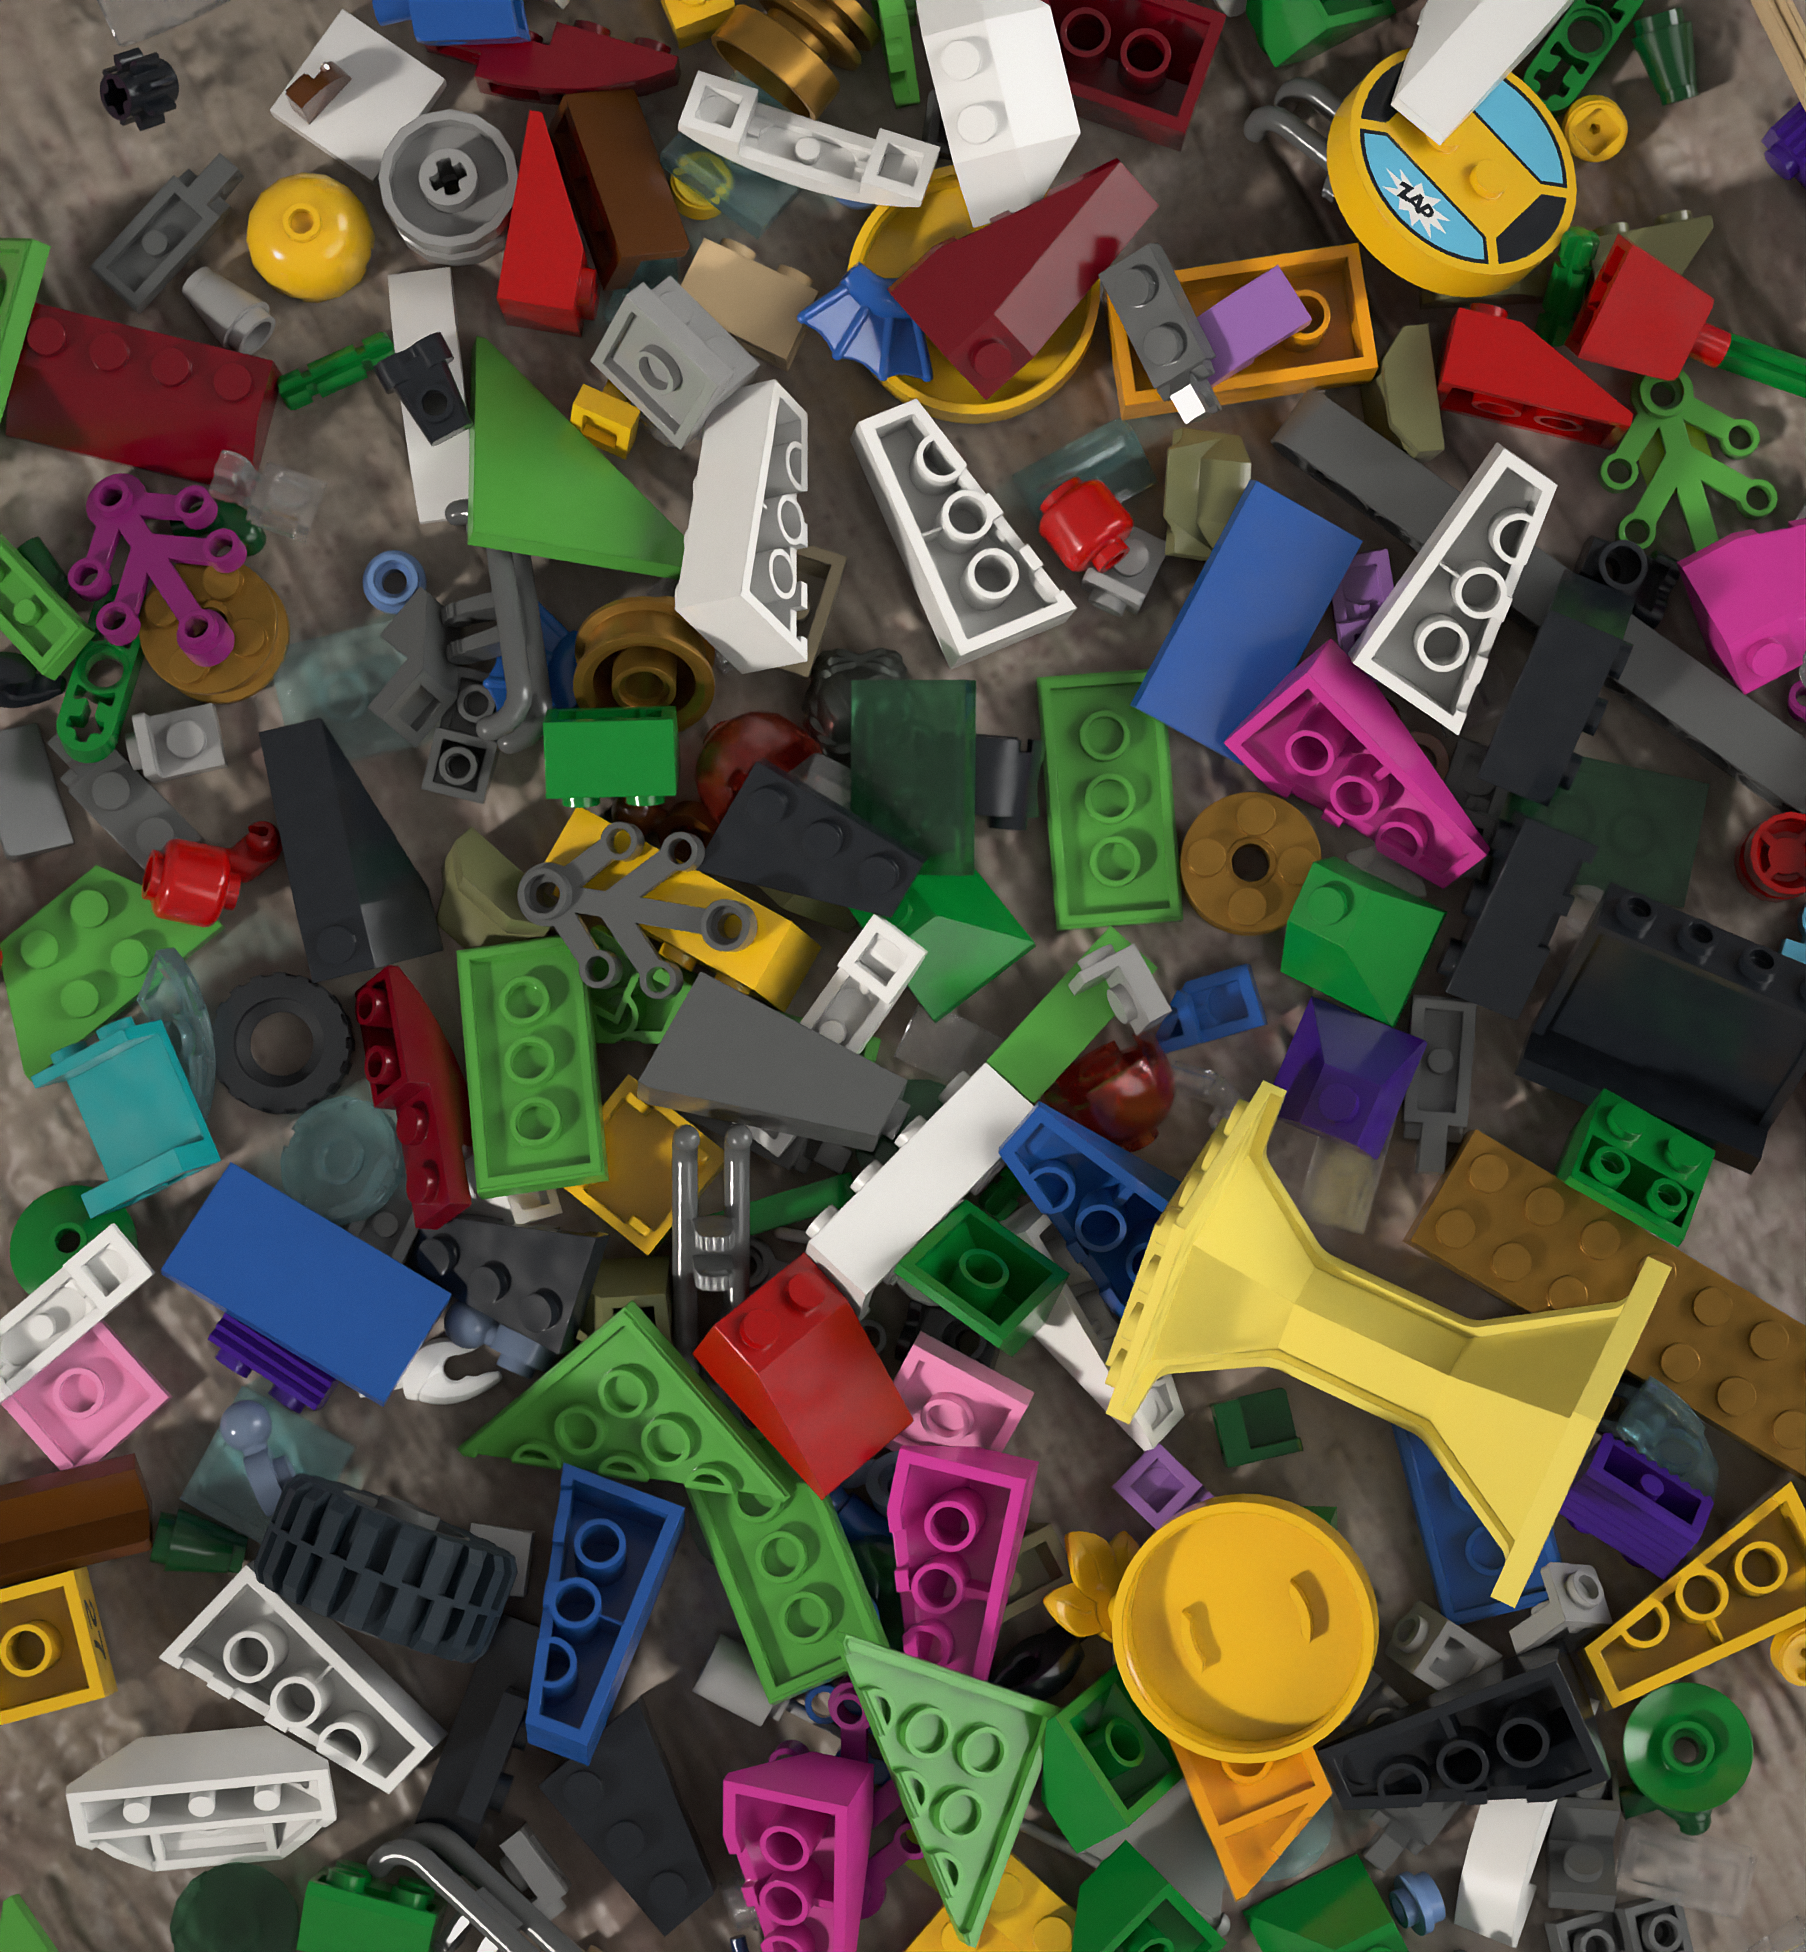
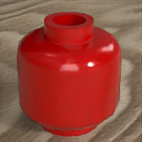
M1078 476L1073 477L1057 487L1040 505L1039 509L1044 515L1039 523V533L1071 571L1082 572L1088 568L1095 567L1100 573H1104L1118 564L1130 551L1125 541L1130 536L1134 520L1102 481L1098 479L1082 481Z
M171 839L166 842L161 851L152 849L149 855L142 883V899L150 900L154 915L160 919L199 927H210L218 920L223 909L234 910L240 892L241 874L231 872L229 854L225 849L184 839Z

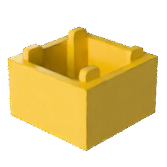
M628 1074L602 1106L609 1181L563 1188L646 1255L653 1256L672 1232L673 1134L680 1125H693L673 1109L649 1105L638 1099V1081ZM696 1128L700 1136V1143L698 1145L699 1199L724 1168V1150Z

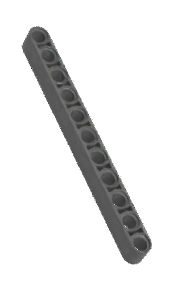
M1311 389L1305 392L1270 440L1272 446L1283 457L1417 553L1420 552L1461 494L1460 491L1323 394ZM1534 545L1527 564L1522 569L1506 616L1536 637L1540 625H1542L1553 601L1565 569H1569ZM1631 614L1623 640L1634 644L1619 680L1607 676L1603 686L1781 813L1796 812L1806 814V738Z

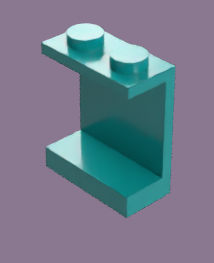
M132 1016L109 1023L96 1031L99 1038L98 1042L88 1046L86 1041H80L52 1053L50 1057L54 1065L31 1076L35 1089L64 1081L68 1082L109 1181L81 1194L90 1219L128 1208L222 1161L161 1019L135 1025Z

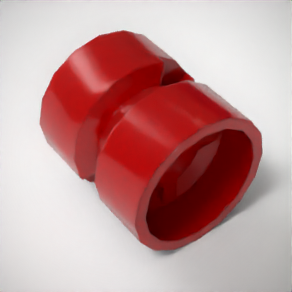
M1786 812L1773 815L1744 834L1736 847L1734 866L1737 879L1748 893L1759 900L1774 903L1792 900L1806 893V814Z

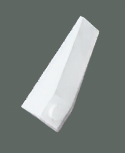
M1428 0L1421 10L1417 22L1419 28L1413 46L1407 53L1391 106L1440 146L1559 23L1575 0Z
M1031 1201L999 1223L1070 1273L1046 1323L1034 1337L1107 1411L1114 1388L1105 1384L1110 1370V1366L1105 1364L1121 1318L1111 1312L1099 1295L1098 1286L1081 1262L1077 1264L1066 1249V1241L1049 1217L1041 1213L1034 1202ZM1164 1375L1155 1381L1130 1424L1112 1417L1144 1451L1154 1449L1185 1415L1172 1375Z

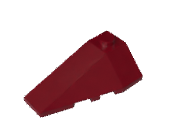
M1115 158L1049 190L1044 199L1012 214L1007 210L989 219L991 224L958 240L953 236L934 245L887 290L943 355L987 400L1038 353L1099 279L1098 274L1105 271L1159 205L1121 161Z

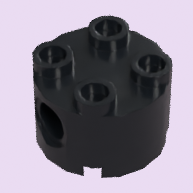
M918 731L916 750L919 755L920 775L917 792L912 801V808L924 810V823L962 826L963 814L986 815L988 828L1027 830L1028 818L1040 816L1037 803V784L1040 767L1044 760L1045 740L1028 739L1027 751L1021 750V740H1018V737L943 731L942 744H934L935 731Z

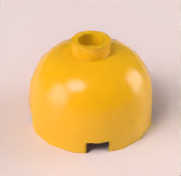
M307 172L279 178L261 192L249 213L246 237L252 263L270 288L282 295L285 294L291 298L302 299L303 302L320 303L341 297L359 283L367 270L366 265L371 258L372 248L374 249L375 240L369 213L351 188L325 174Z

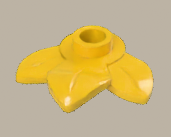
M1083 1531L1069 1532L1065 1534L1064 1540L1073 1583L1052 1590L1043 1598V1603L1050 1615L1067 1632L1076 1637L1097 1634L1099 1637L1113 1643L1112 1615L1116 1594L1128 1565L1140 1547L1126 1531H1120L1116 1534L1109 1544L1105 1539L1094 1533Z

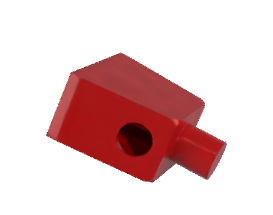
M1618 234L1564 345L1577 357L1586 361L1667 381H1674L1679 376L1688 357L1716 368L1722 362L1729 349L1731 333L1706 322L1714 304V299L1630 239Z

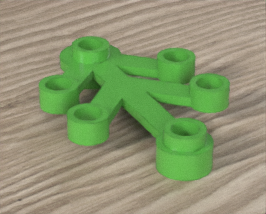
M1681 370L1679 376L1674 381H1667L1643 374H1638L1635 377L1630 388V403L1636 416L1616 452L1607 456L1599 466L1597 473L1598 481L1602 488L1610 493L1618 494L1627 491L1638 477L1639 469L1636 462L1657 429L1665 456L1633 513L1625 516L1617 525L1615 530L1616 540H1628L1625 535L1626 525L1629 523H1639L1646 530V540L1637 545L1645 551L1653 543L1656 537L1655 525L1676 489L1694 553L1718 541L1702 483L1736 501L1738 511L1747 519L1760 520L1774 510L1777 505L1778 495L1775 487L1770 482L1764 479L1752 480L1692 447L1684 424L1686 423L1717 438L1719 448L1726 457L1733 460H1742L1750 456L1760 442V433L1754 423L1747 419L1734 420L1694 397L1693 384L1683 370ZM1655 386L1667 388L1671 393V403L1668 406L1656 405L1650 397L1651 388ZM1733 429L1745 431L1749 436V447L1743 450L1734 448L1729 442V432ZM1615 462L1623 464L1629 472L1628 481L1624 483L1613 482L1607 474L1608 465ZM1758 489L1766 495L1767 506L1765 509L1756 510L1749 506L1746 500L1749 490Z

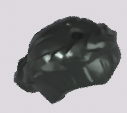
M835 648L834 650L822 651L818 655L815 667L812 670L813 680L805 693V700L802 705L804 729L810 734L813 744L830 761L853 771H870L873 768L881 767L896 756L915 733L914 723L918 715L914 704L915 687L907 676V667L903 662L902 655L896 650L875 648L861 654L847 649ZM861 732L864 734V737L856 739L853 734Z

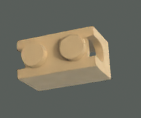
M704 238L681 287L750 355L788 372L809 329V326L797 321V315L815 302L819 296V291L811 288L813 280L799 270L780 264L777 271L754 261L756 253L732 239L722 238L720 244Z

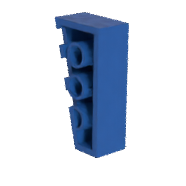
M563 1463L559 1504L555 1518L550 1565L545 1585L540 1633L537 1640L525 1724L529 1744L589 1766L684 1534L685 1507Z

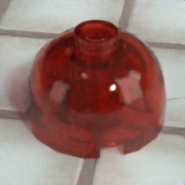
M765 710L749 711L717 723L706 734L696 764L694 780L702 805L711 818L720 825L756 761L761 757L802 782L807 779L814 786L820 775L823 761L820 744L803 728L775 712Z
M1144 1032L1138 1036L1135 1033L1131 1034L1137 1044L1135 1046L1120 1051L1115 1040L1079 1058L1056 1080L1061 1090L1057 1094L1049 1090L1044 1093L1049 1107L1119 1147H1124L1128 1152L1138 1151L1151 1144L1159 1136L1160 1132L1157 1127L1168 1117L1175 1100L1176 1078L1167 1056L1155 1035L1150 1032Z

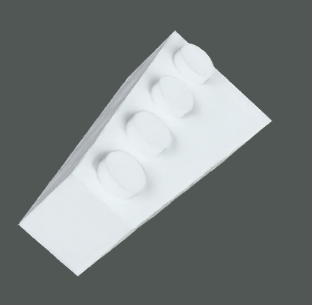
M776 379L740 387L711 411L702 427V447L697 475L693 481L694 495L689 525L684 535L685 549L680 579L675 589V610L741 674L807 661V639L803 636L797 637V611L807 609V584L802 581L797 582V549L808 547V524L804 522L802 510L797 502V493L805 492L808 489V413Z
M917 398L857 423L850 442L950 670L1067 621L1077 607L1065 591H1060L1042 568L1044 564L1029 544L1025 545L1002 516L1004 512L990 493L986 494L966 469V462Z
M1497 442L1348 652L1352 663L1459 736L1467 716V708L1477 684L1480 683L1489 660L1488 655L1500 625L1505 620L1522 569L1527 564L1558 485Z
M986 1062L972 1076L968 1075L965 1071L959 1073L938 1097V1100L944 1105L928 1121L921 1115L912 1120L895 1140L894 1144L900 1149L884 1166L877 1159L871 1162L850 1186L856 1194L840 1210L833 1204L829 1205L806 1230V1234L812 1239L808 1242L805 1253L849 1301L859 1321L871 1311L868 1305L875 1287L881 1281L887 1285L891 1284L894 1286L901 1278L894 1273L897 1263L964 1201L962 1198L969 1191L974 1195L979 1194L1006 1165L998 1153L999 1147L1034 1106Z
M253 1560L231 1580L159 1658L178 1670L184 1668L208 1683L207 1687L227 1699L233 1697L265 1716L264 1721L284 1733L290 1731L317 1747L316 1751L390 1794L434 1750L448 1733L331 1618L324 1617L311 1611L309 1608L295 1604L285 1599L281 1594L272 1592L265 1585L260 1584L256 1579L255 1560Z

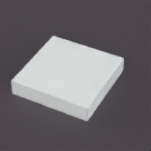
M342 9L274 103L270 112L274 118L376 187L379 183L378 177L384 151L400 128L420 115L428 113L448 85L446 80ZM332 61L352 79L309 125L292 109L285 95V90L304 73L309 74L314 79L321 71V64Z

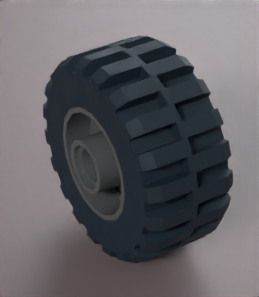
M299 1473L285 1483L254 1561L257 1581L265 1585L267 1589L281 1594L285 1599L295 1604L309 1608L317 1614L331 1618L363 1634L394 1644L397 1643L421 1653H429L442 1659L456 1660L461 1663H474L487 1653L517 1577L518 1569L515 1556L506 1549L498 1547L495 1543L478 1537L465 1529L444 1522L440 1519L441 1517L430 1511L383 1494L378 1496L341 1482L331 1481L316 1475L311 1476L306 1473Z

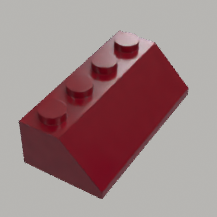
M1041 0L1051 7L1077 117L1181 152L1227 15L1186 0Z
M35 303L7 398L5 435L10 438L252 497L279 393L276 382L282 374L272 360Z

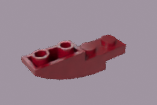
M575 20L573 26L556 22L550 45L543 44V37L530 30L531 41L524 43L450 46L425 45L427 52L477 66L474 77L480 93L515 101L547 105H559L564 94L604 90L633 89L637 97H642L678 85L681 76L679 57L670 54L671 48L666 44L645 37H636L634 44L610 37L611 31L586 20Z
M387 965L355 991V1015L361 1027L366 1057L365 1075L370 1082L374 1108L396 1110V1132L402 1144L407 1174L406 1191L408 1199L412 1203L415 1227L438 1230L472 1205L465 1167V1160L474 1154L468 1088L453 1050L424 999L399 966Z

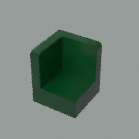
M1274 1388L1209 1403L1225 1467L1231 1468L1303 1451L1301 1438L1296 1436L1285 1389Z

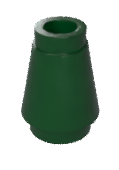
M1682 7L1634 21L1633 25L1637 37L1631 39L1657 94L1660 96L1662 106L1698 96L1692 21H1685Z
M179 1508L177 1514L161 1511L149 1562L165 1565L164 1572H232L238 1574L242 1568L248 1536L236 1534L235 1531Z

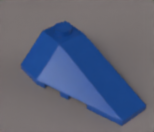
M1038 1101L1001 1144L998 1153L1039 1211L1049 1217L1064 1238L1066 1249L1076 1263L1079 1264L1081 1262L1099 1288V1295L1108 1308L1122 1319L1154 1225L1178 1189L1181 1181Z

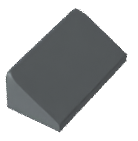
M38 723L0 730V842L6 859L13 863L75 844Z

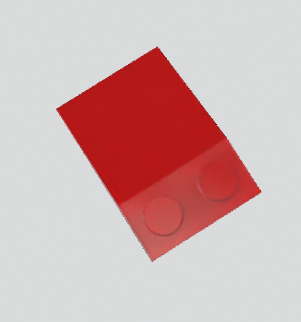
M529 110L496 298L505 321L509 326L582 338L584 321H595L601 284L596 283V269L589 267L543 113Z
M1473 303L1470 305V309L1458 308L1444 333L1435 370L1440 410L1612 450L1630 428L1633 418L1631 411L1524 323L1507 319L1508 312L1505 309L1483 303Z
M805 1252L718 1321L692 1353L695 1359L821 1500L826 1498L914 1422L849 1301Z

